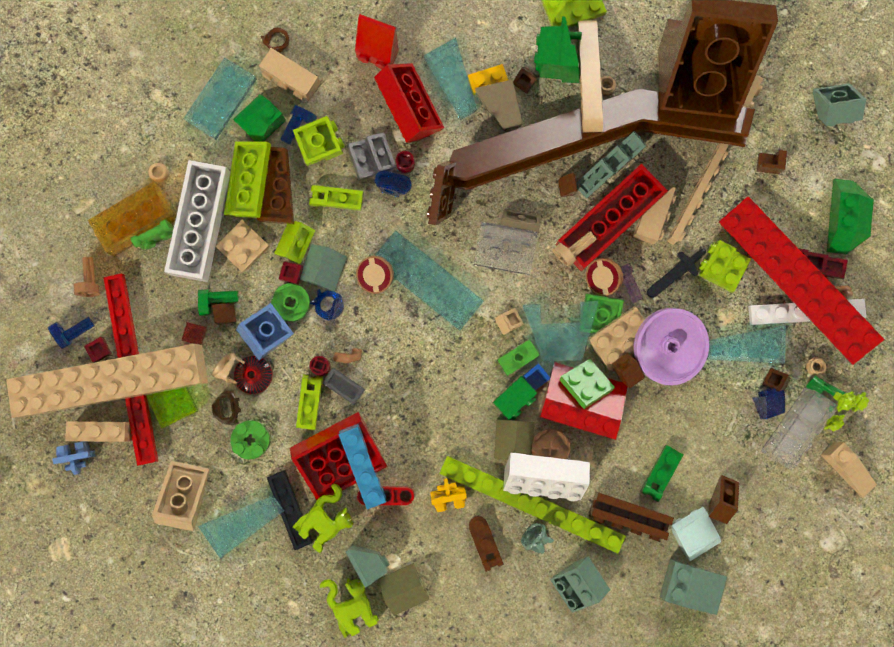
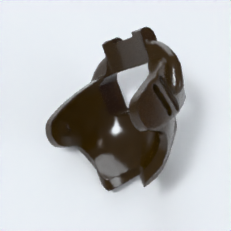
M234 390L224 391L211 405L213 417L222 424H239L237 420L238 413L242 411L239 407L240 399L235 397L233 394ZM225 398L230 399L231 417H225L222 411V400Z

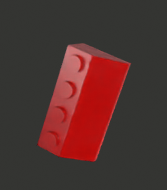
M412 63L387 64L374 76L378 88L406 143L420 141L444 129Z

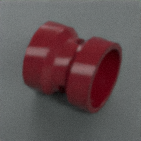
M401 151L397 154L395 160L398 171L403 174L411 173L415 168L412 153Z
M316 356L311 359L309 367L315 375L324 376L329 373L331 364L325 357Z

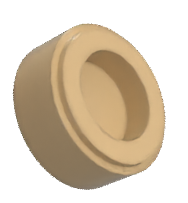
M154 163L149 167L148 174L153 181L160 183L168 178L169 170L162 163Z

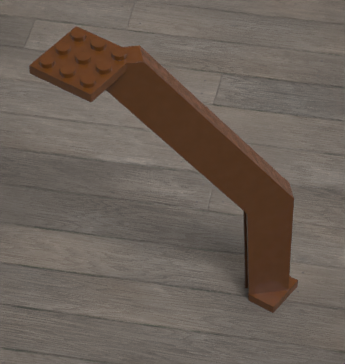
M636 89L602 101L603 132H583L581 108L453 150L449 161L438 164L434 168L433 179H435L434 187L430 191L432 202L427 210L428 224L437 225L451 217L456 188L469 190L629 136L634 131L636 133L641 131L745 147L755 108L749 106L742 107L738 119L660 110V92Z

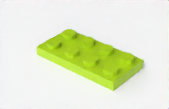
M235 142L224 215L228 217L260 218L271 149L270 143Z

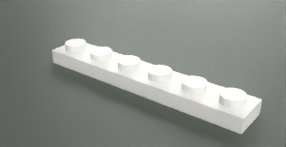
M865 299L848 300L866 318ZM794 303L748 306L750 325L811 322Z

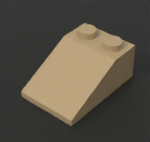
M171 461L152 513L154 523L194 531L209 469Z

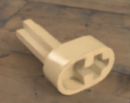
M588 232L570 248L559 243L552 251L563 264L569 267L576 261L575 257L596 241V237L592 232Z

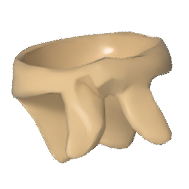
M235 353L227 354L213 369L212 375L227 383L237 384L228 375L234 360L243 364L245 361L236 357Z

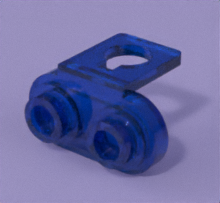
M380 171L375 176V184L381 193L399 197L409 193L412 188L411 180L405 175Z

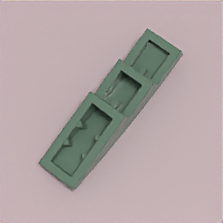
M634 131L576 182L577 189L587 199L648 145Z

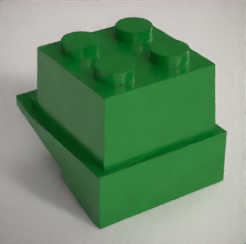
M562 16L561 26L541 27L540 34L536 36L538 52H535L534 63L536 64V71H539L540 78L560 79L563 83H579V62L575 45L571 44L570 39L582 40V32L569 31L565 16Z

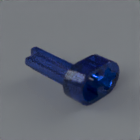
M294 105L290 113L292 117L280 140L290 145L295 137L293 130L299 128L302 121L308 124L316 121L318 116L300 106Z
M87 317L66 331L58 322L48 326V330L59 347L64 349L72 344L71 341L95 325L93 320Z

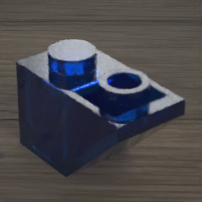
M776 388L765 389L757 392L758 396L753 397L760 419H769L785 413L784 390L776 391Z

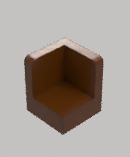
M779 150L775 154L759 153L756 172L772 174L783 172L786 167L787 151Z

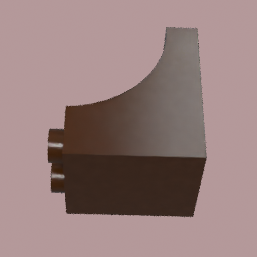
M689 0L682 20L667 19L658 49L660 110L738 119L778 24L776 5L735 0Z

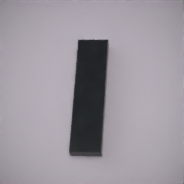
M286 470L266 477L294 550L314 543L310 531L309 536L303 539L299 532L293 528V525L303 516Z

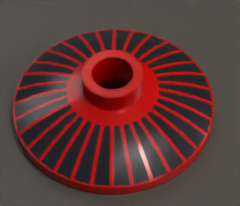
M256 356L242 359L245 363L239 362L234 370V381L237 382V387L248 394H258L266 390L272 381V369L269 363L263 358L258 360ZM250 371H253L255 373V376L253 378L249 377Z

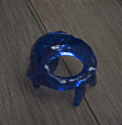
M318 289L317 297L310 302L311 305H315V312L321 318L328 321L339 317L344 309L342 296L334 291L327 290L321 293V290ZM325 297H332L334 299L332 307L328 311H323L321 301Z

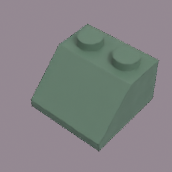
M850 83L813 89L818 118L826 126L863 120L867 99Z

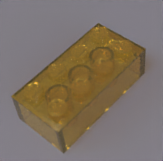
M154 181L87 221L105 252L115 257L134 246L131 242V237L139 236L154 228L164 219L170 223L175 222L177 212L163 188Z

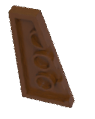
M271 147L261 216L257 218L259 222L294 225L289 155L286 148Z

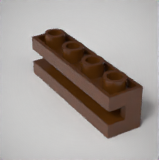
M595 491L589 514L593 516L595 521L604 523L607 520L612 522L611 526L623 530L625 526L631 528V533L641 536L643 532L649 534V539L658 542L661 539L668 540V527L672 525L674 517L597 491Z

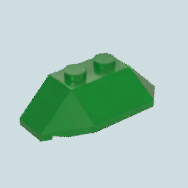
M833 179L826 251L828 253L846 255L871 237L874 199L854 181Z

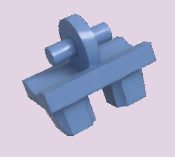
M88 441L74 443L76 454L72 455L70 445L56 447L57 458L52 459L53 464L70 462L69 465H65V470H71L74 475L80 474L81 468L86 467V462H80L79 460L95 457V451H90Z

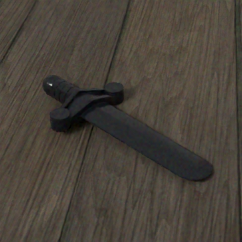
M700 249L691 257L685 255L684 252H678L677 257L681 262L647 290V295L650 298L656 297L688 271L692 276H697L699 272L695 263L706 254V249Z

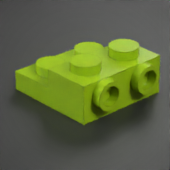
M328 116L293 130L307 166L344 154L342 149L345 148L342 138H337L335 133L338 131L337 125Z
M718 240L710 245L707 251L710 253L708 258L701 262L699 276L733 293L751 259L737 252L733 246Z

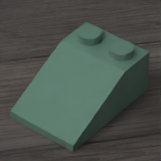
M670 559L659 597L669 603L717 615L727 576Z

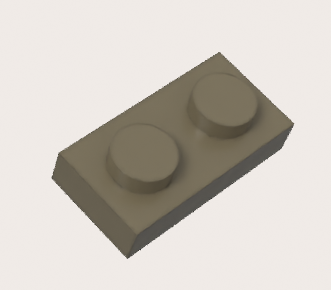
M504 209L501 225L509 228L515 227L525 229L526 231L539 232L541 215Z

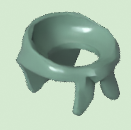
M540 523L532 524L521 538V544L525 550H532L541 554L545 551L543 545L553 543L554 541L552 538L547 537L546 527Z

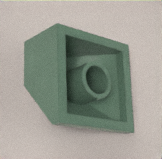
M351 545L346 550V554L365 588L385 575L389 570L388 566L390 564L385 555L381 556L378 551L357 545Z

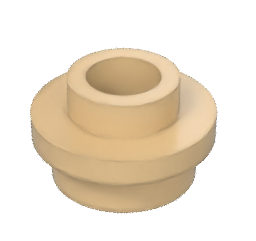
M610 76L601 77L602 94L609 95L613 93L616 88L615 80ZM603 84H608L609 88H604Z
M819 357L809 359L806 364L807 372L812 376L823 375L826 371L825 361ZM814 364H817V370L813 369Z

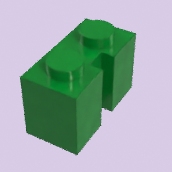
M520 376L492 403L507 420L511 417L514 420L522 413L520 409L525 404L530 406L536 400L534 396L537 392Z

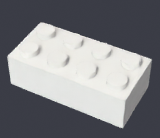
M510 453L504 471L503 491H509L511 494L525 493L533 497L542 495L548 496L551 499L566 498L569 501H578L582 499L590 484V462Z

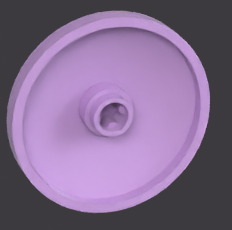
M679 308L661 309L648 316L640 325L634 340L635 360L638 362L643 374L663 385H679L692 379L704 366L709 352V337L702 321L693 313Z

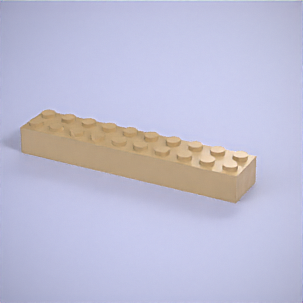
M190 344L6 379L11 418L29 417L208 383L203 348L199 344Z

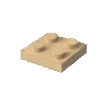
M241 220L215 247L242 273H245L270 246Z

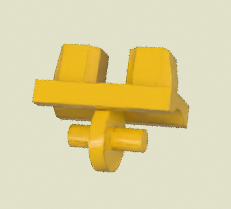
M446 478L443 479L444 485H439L436 491L430 492L432 505L435 506L437 512L447 510L446 502L454 501V507L457 509L465 507L467 496L464 485L457 487L456 482L448 484V479Z

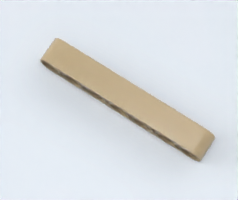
M597 20L578 21V32H582V40H578L582 131L603 132Z

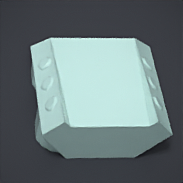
M704 507L692 511L690 515L683 519H676L673 525H671L672 532L689 561L721 542L720 536Z

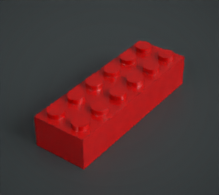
M641 163L567 231L555 245L557 246L561 243L570 248L588 232H592L596 237V241L575 257L576 261L573 263L582 272L659 201L668 190Z

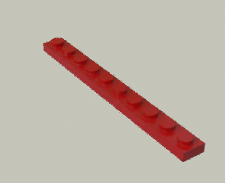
M120 273L103 277L117 357L137 355L139 350L125 274ZM147 395L126 398L137 466L158 462Z

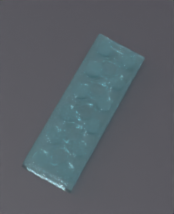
M396 230L375 254V256H381L387 262L389 261L394 271L395 280L459 331H461L484 302Z

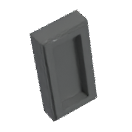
M335 368L331 370L322 383L353 405L356 404L365 391L363 387Z

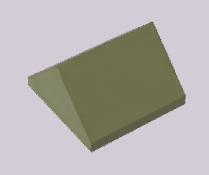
M496 420L494 458L508 460L510 453L532 455L531 448L534 439L535 422Z
M414 563L378 579L384 602L393 616L430 600Z

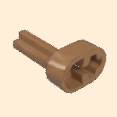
M83 257L84 282L73 284L74 295L82 297L99 296V285L95 284L93 257Z

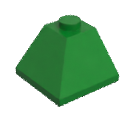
M261 94L233 119L255 142H264L286 121L283 114Z

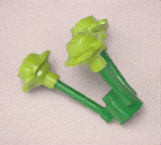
M814 376L806 386L809 390L807 394L814 399L825 413L824 416L827 421L824 430L830 429L834 432L842 428L845 415H833L815 395L816 393L819 396L824 391L831 394L838 401V412L842 410L849 411L851 408L853 412L863 411L869 402L866 392L855 396L853 391L846 393L817 376Z

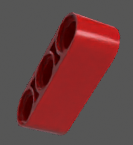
M382 486L383 491H389L392 497L389 501L380 505H409L414 500V490L408 486ZM359 490L357 499L359 503L365 505ZM402 491H409L411 499L408 501L402 500L400 496Z

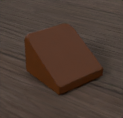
M524 66L518 72L513 84L528 94L539 76Z
M574 173L563 176L558 180L561 197L575 195L577 184Z
M234 303L212 305L215 324L237 322Z
M770 368L762 385L783 395L791 378L788 374Z

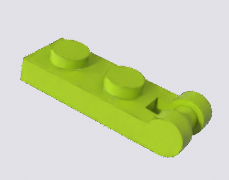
M317 185L311 186L312 198L309 200V205L362 210L363 191ZM321 193L324 194V199H319Z
M303 374L296 428L316 430L323 376L310 377L308 374ZM309 384L315 385L314 391L308 390Z

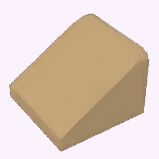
M516 308L495 318L503 335L524 325Z

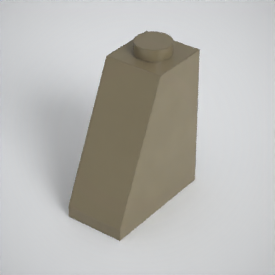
M513 80L475 88L476 96L503 131L507 130L510 132L522 126Z

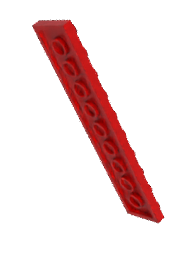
M749 196L718 222L851 365H854L885 340Z

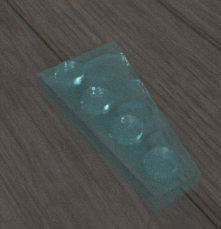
M456 38L425 54L424 59L459 119L462 120L476 112V104Z
M786 325L709 340L707 360L785 364Z
M272 495L198 527L217 555L222 558L284 512V510Z

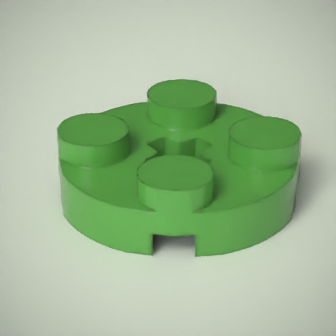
M287 283L278 287L274 292L271 304L284 321H299L310 311L311 302L309 294L301 286ZM289 298L296 300L292 308L291 306H286Z
M244 421L233 430L230 443L235 454L243 459L250 460L263 455L268 450L271 439L269 432L262 423L258 421ZM249 434H252V438L255 439L251 446L246 441Z

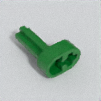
M209 289L198 290L199 316L211 314V303L238 302V291L210 292Z

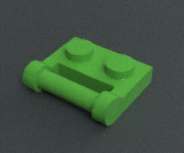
M164 219L154 228L139 236L131 237V242L136 248L140 247L143 250L151 249L156 246L157 242L165 241L172 237L174 225Z

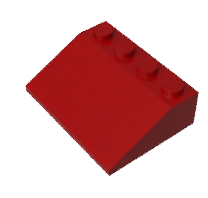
M554 362L550 374L551 379L548 381L538 417L616 440L622 420L627 386L623 382L607 378L615 387L613 391L583 409L560 381L561 376L574 369V367Z
M359 412L290 447L291 459L316 500L323 495L333 496L335 494L331 487L333 484L339 485L343 491L357 483L339 437L340 430L359 424L375 472L377 473L388 467Z

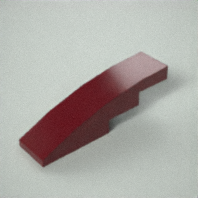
M798 248L825 277L844 280L848 260L828 257L827 254L809 252L807 249Z

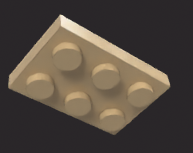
M635 306L587 338L609 371L613 369L612 363L621 356H624L626 353L630 356L634 354L635 336L644 321L643 316Z

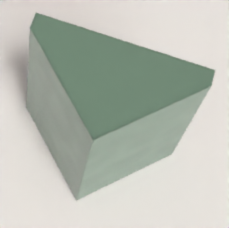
M312 244L304 263L300 280L335 292L347 256L329 247Z

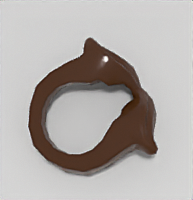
M273 28L265 36H261L263 44L269 50L272 48L279 53L287 48L290 41L288 33L282 28ZM275 33L285 35L286 40L283 45L277 47L269 45Z

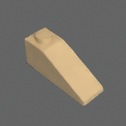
M833 442L821 454L861 498H864L877 485L858 456L844 442Z

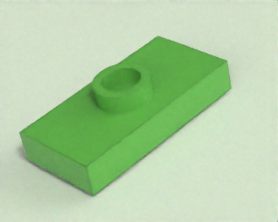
M529 339L497 359V361L508 376L540 355Z

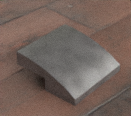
M384 133L367 136L365 140L349 143L346 146L358 181L396 168Z

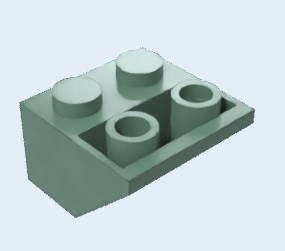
M588 556L572 563L550 579L572 613L599 603L610 591V588Z

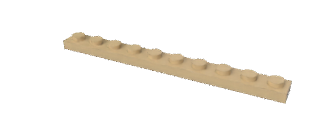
M758 75L755 76L743 107H753L754 102L752 100L754 96L757 97L763 87L760 84L764 78ZM717 144L667 242L674 245L678 241L681 242L684 238L686 225H690L693 221L695 208L698 209L703 202L701 198L703 193H707L711 187L710 179L712 176H716L720 169V166H718L720 160H724L729 152L727 150L728 144Z

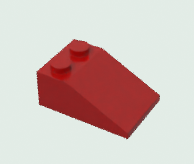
M359 14L355 53L358 60L363 63H373L380 69H383L387 64H394L399 51L396 27Z

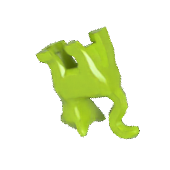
M337 484L331 486L335 492L333 496H321L310 511L300 517L293 525V528L299 532L303 539L309 536V531L313 528L319 533L312 546L318 553L323 551V544L334 538L341 529H350L354 525L351 515L347 512L348 508L345 507L339 511L334 520L323 509L325 503L334 504L341 499L342 489Z
M347 578L345 585L353 597L339 603L334 600L338 593L336 583L330 579L320 583V588H330L326 598L327 604L338 620V626L344 638L350 634L354 636L360 633V627L355 625L353 621L360 616L369 628L378 624L379 621L378 616L373 615L371 612L370 601L365 594V586L361 579L350 580Z

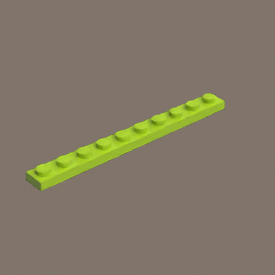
M446 457L439 474L617 554L626 537L622 533L539 496L533 497L525 493L511 494L509 491H503V480L452 457Z

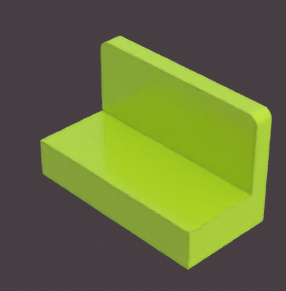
M294 221V225L287 224L274 254L285 257L296 264H301L315 230L302 222Z

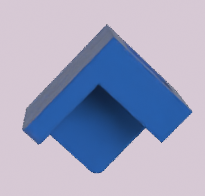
M537 364L522 376L534 390H537L551 379L540 364Z

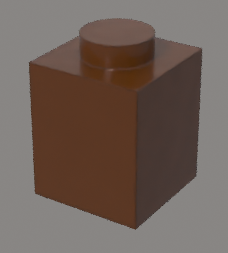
M628 353L612 363L619 379L629 389L645 378L638 362Z

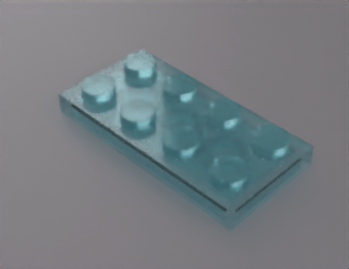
M224 57L183 119L217 140L256 82V76Z

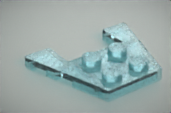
M598 301L580 302L581 322L542 324L541 304L523 305V310L527 316L543 362L583 360L598 308Z

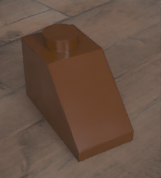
M723 475L719 477L709 504L710 518L728 524L738 511L739 482Z

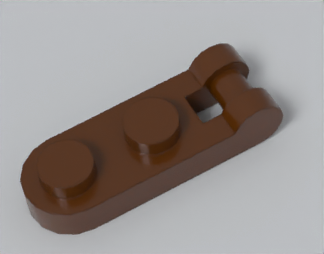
M479 515L472 517L469 521V530L485 571L488 572L497 565L498 567L504 565L486 519ZM493 553L495 558L487 560L486 555Z

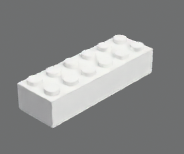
M188 160L165 273L171 276L208 282L229 185L230 171L227 167Z

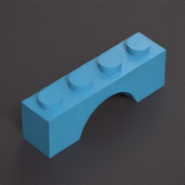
M359 424L340 430L339 437L366 509L386 503L385 493L372 465Z

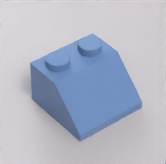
M271 303L241 322L236 329L258 360L274 351L294 334Z

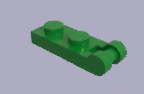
M665 445L640 492L644 495H650L653 500L659 502L684 454ZM653 482L658 485L656 490L651 488Z

